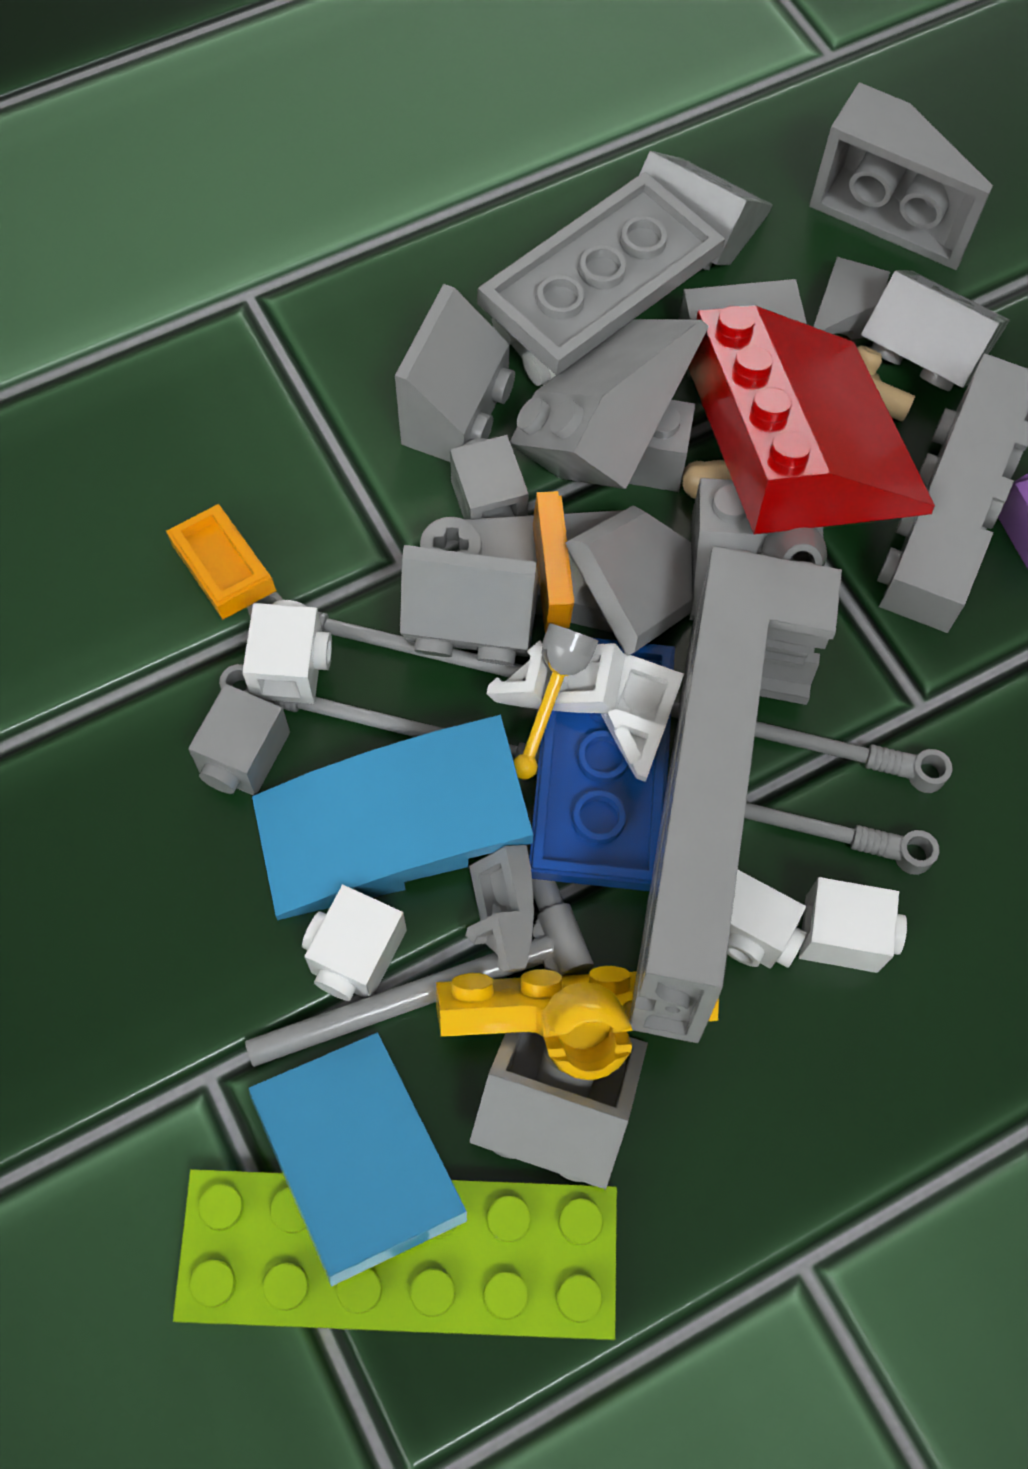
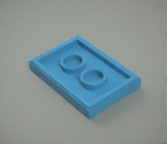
M378 1032L248 1088L252 1103L331 1286L467 1222V1211Z

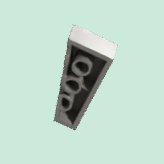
M986 353L983 354L957 410L953 411L945 408L932 438L933 442L941 444L938 456L927 453L919 471L935 505L931 515L901 518L896 533L905 536V541L901 551L890 548L877 579L878 582L887 585L879 605L880 608L945 633L949 632L965 606L993 535V532L988 531L987 528L992 529L997 521L1014 480H1011V477L1023 451L1028 447V368Z

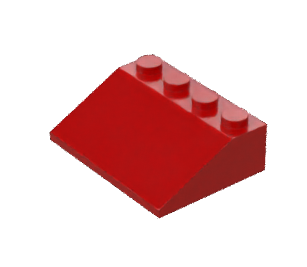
M756 305L698 310L696 320H702L709 327L688 369L754 535L789 531L796 528H817L932 514L935 507L933 500L853 341Z

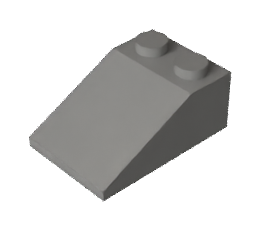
M859 82L831 126L809 207L957 270L993 185L910 103Z
M633 319L535 391L533 397L525 403L518 414L517 428L510 440V444L558 478L626 489L709 326L702 320Z

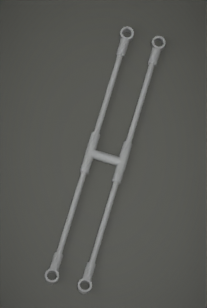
M274 592L255 603L273 604L283 599L277 592ZM253 604L247 607L250 619ZM318 611L322 632H331V635L509 678L523 666L514 663V665H499L478 661L477 654L454 648L452 657L420 654L414 652L415 642L406 641L403 636L330 619L327 613ZM243 664L229 666L223 671L219 682L221 689L224 684L232 686L237 681L245 680L242 673ZM315 697L314 704L268 701L283 707L287 711L297 712L299 709L412 737L445 729ZM674 701L671 717L678 718L679 702ZM756 721L754 737L865 763V768L878 770L879 772L890 773L891 775L909 779L917 790L924 793H933L941 789L952 773V763L949 757L937 749H927L916 755L899 750L895 751L886 747L883 748L874 744L866 748ZM521 742L518 746L509 744L513 760L518 755L523 754L526 746L525 743ZM538 748V751H537L536 756H535V759H536V761H537V764H538L539 748ZM929 764L935 767L939 773V778L927 776L923 773L921 765ZM746 802L745 819L850 844L852 850L896 860L897 865L909 874L919 875L926 872L939 856L937 840L930 833L923 830H914L902 836L865 826L862 827L861 825H856L853 829ZM907 845L920 846L926 854V860L914 859L909 854Z

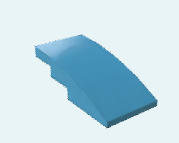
M501 715L437 730L377 748L306 773L252 796L277 920L330 908L342 884L371 898L406 890L404 882L466 868L468 867L469 858L494 853L504 846L533 844V832Z

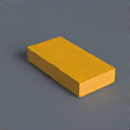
M558 491L537 492L533 532L544 631L546 633L549 623L570 628L574 607V594L569 553L565 543L567 542L562 495L559 496Z
M219 504L166 531L172 546L222 620L277 591L272 577Z

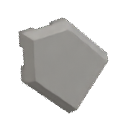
M633 505L565 542L568 551L627 656L635 653L691 613L693 602L691 542L643 510Z

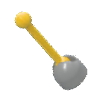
M549 623L543 639L541 653L552 674L523 754L518 755L513 760L518 778L526 780L536 774L538 764L535 756L565 676L575 675L586 669L592 660L598 640Z

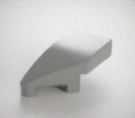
M837 257L813 327L831 334L838 333L848 336L851 340L863 338L861 333L886 288L890 272Z
M527 845L504 846L469 866L480 921L467 927L465 936L474 944H487L498 955L496 966L503 972H512L525 969L529 958L534 918L533 884Z

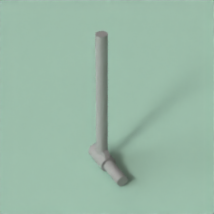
M532 879L533 897L540 913L537 915V921L533 927V939L525 969L503 972L496 966L498 955L494 952L245 1041L252 1066L264 1064L435 1003L436 982L452 981L454 977L461 974L481 973L490 976L492 979H502L543 964L545 970L558 972L561 976L580 975L593 969L594 963L571 905L564 903L556 881Z

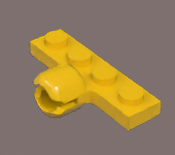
M601 966L592 969L589 974L561 976V974L552 970L538 969L523 973L521 978L492 979L490 976L481 973L461 974L454 977L452 981L436 982V1009L440 1034L443 1037L514 1032L537 1033L544 1037L550 1059L563 1073L572 1078L585 1080L606 1077L617 1070L631 1054L632 1042L627 1031H632L629 1017L637 971L629 972L617 966ZM719 997L708 1021H718Z

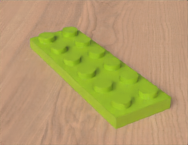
M190 1169L173 1322L615 1340L617 1187L607 1186L605 1190L597 1186L451 1180L467 1211V1222L331 1286L283 1173Z

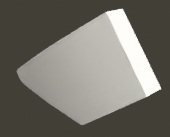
M540 640L527 651L530 655V660L510 678L503 682L497 677L488 685L486 694L495 702L539 709L552 674L542 656V642ZM615 643L597 644L592 660L586 669L575 675L564 677L552 711L607 713L615 709L625 661V654Z
M624 653L625 661L616 707L607 713H601V716L636 779L646 782L684 674L632 655L627 656Z

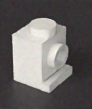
M737 870L727 954L733 959L752 967H758L761 963L771 969L775 962L789 968L807 935V932L796 927L807 906Z

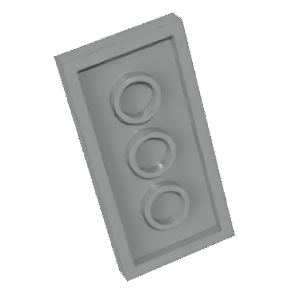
M643 172L478 287L477 304L557 376L722 254L725 238L649 174Z

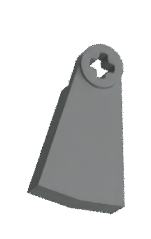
M624 510L564 514L567 541ZM534 516L481 519L440 518L426 527L421 536L420 547L442 550L446 547L447 540H456L459 542L460 549L457 552L537 562L533 532ZM568 551L574 594L571 623L613 633ZM539 586L535 614L543 616Z

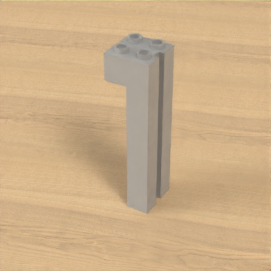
M712 547L704 577L703 590L700 593L692 624L629 1017V1022L634 1031L693 1043H699L723 988L759 697L807 705L810 698L811 684L820 661V654L814 653L815 648L825 649L828 640H833L836 633L841 569L819 566L806 561L798 562L759 555L746 550Z

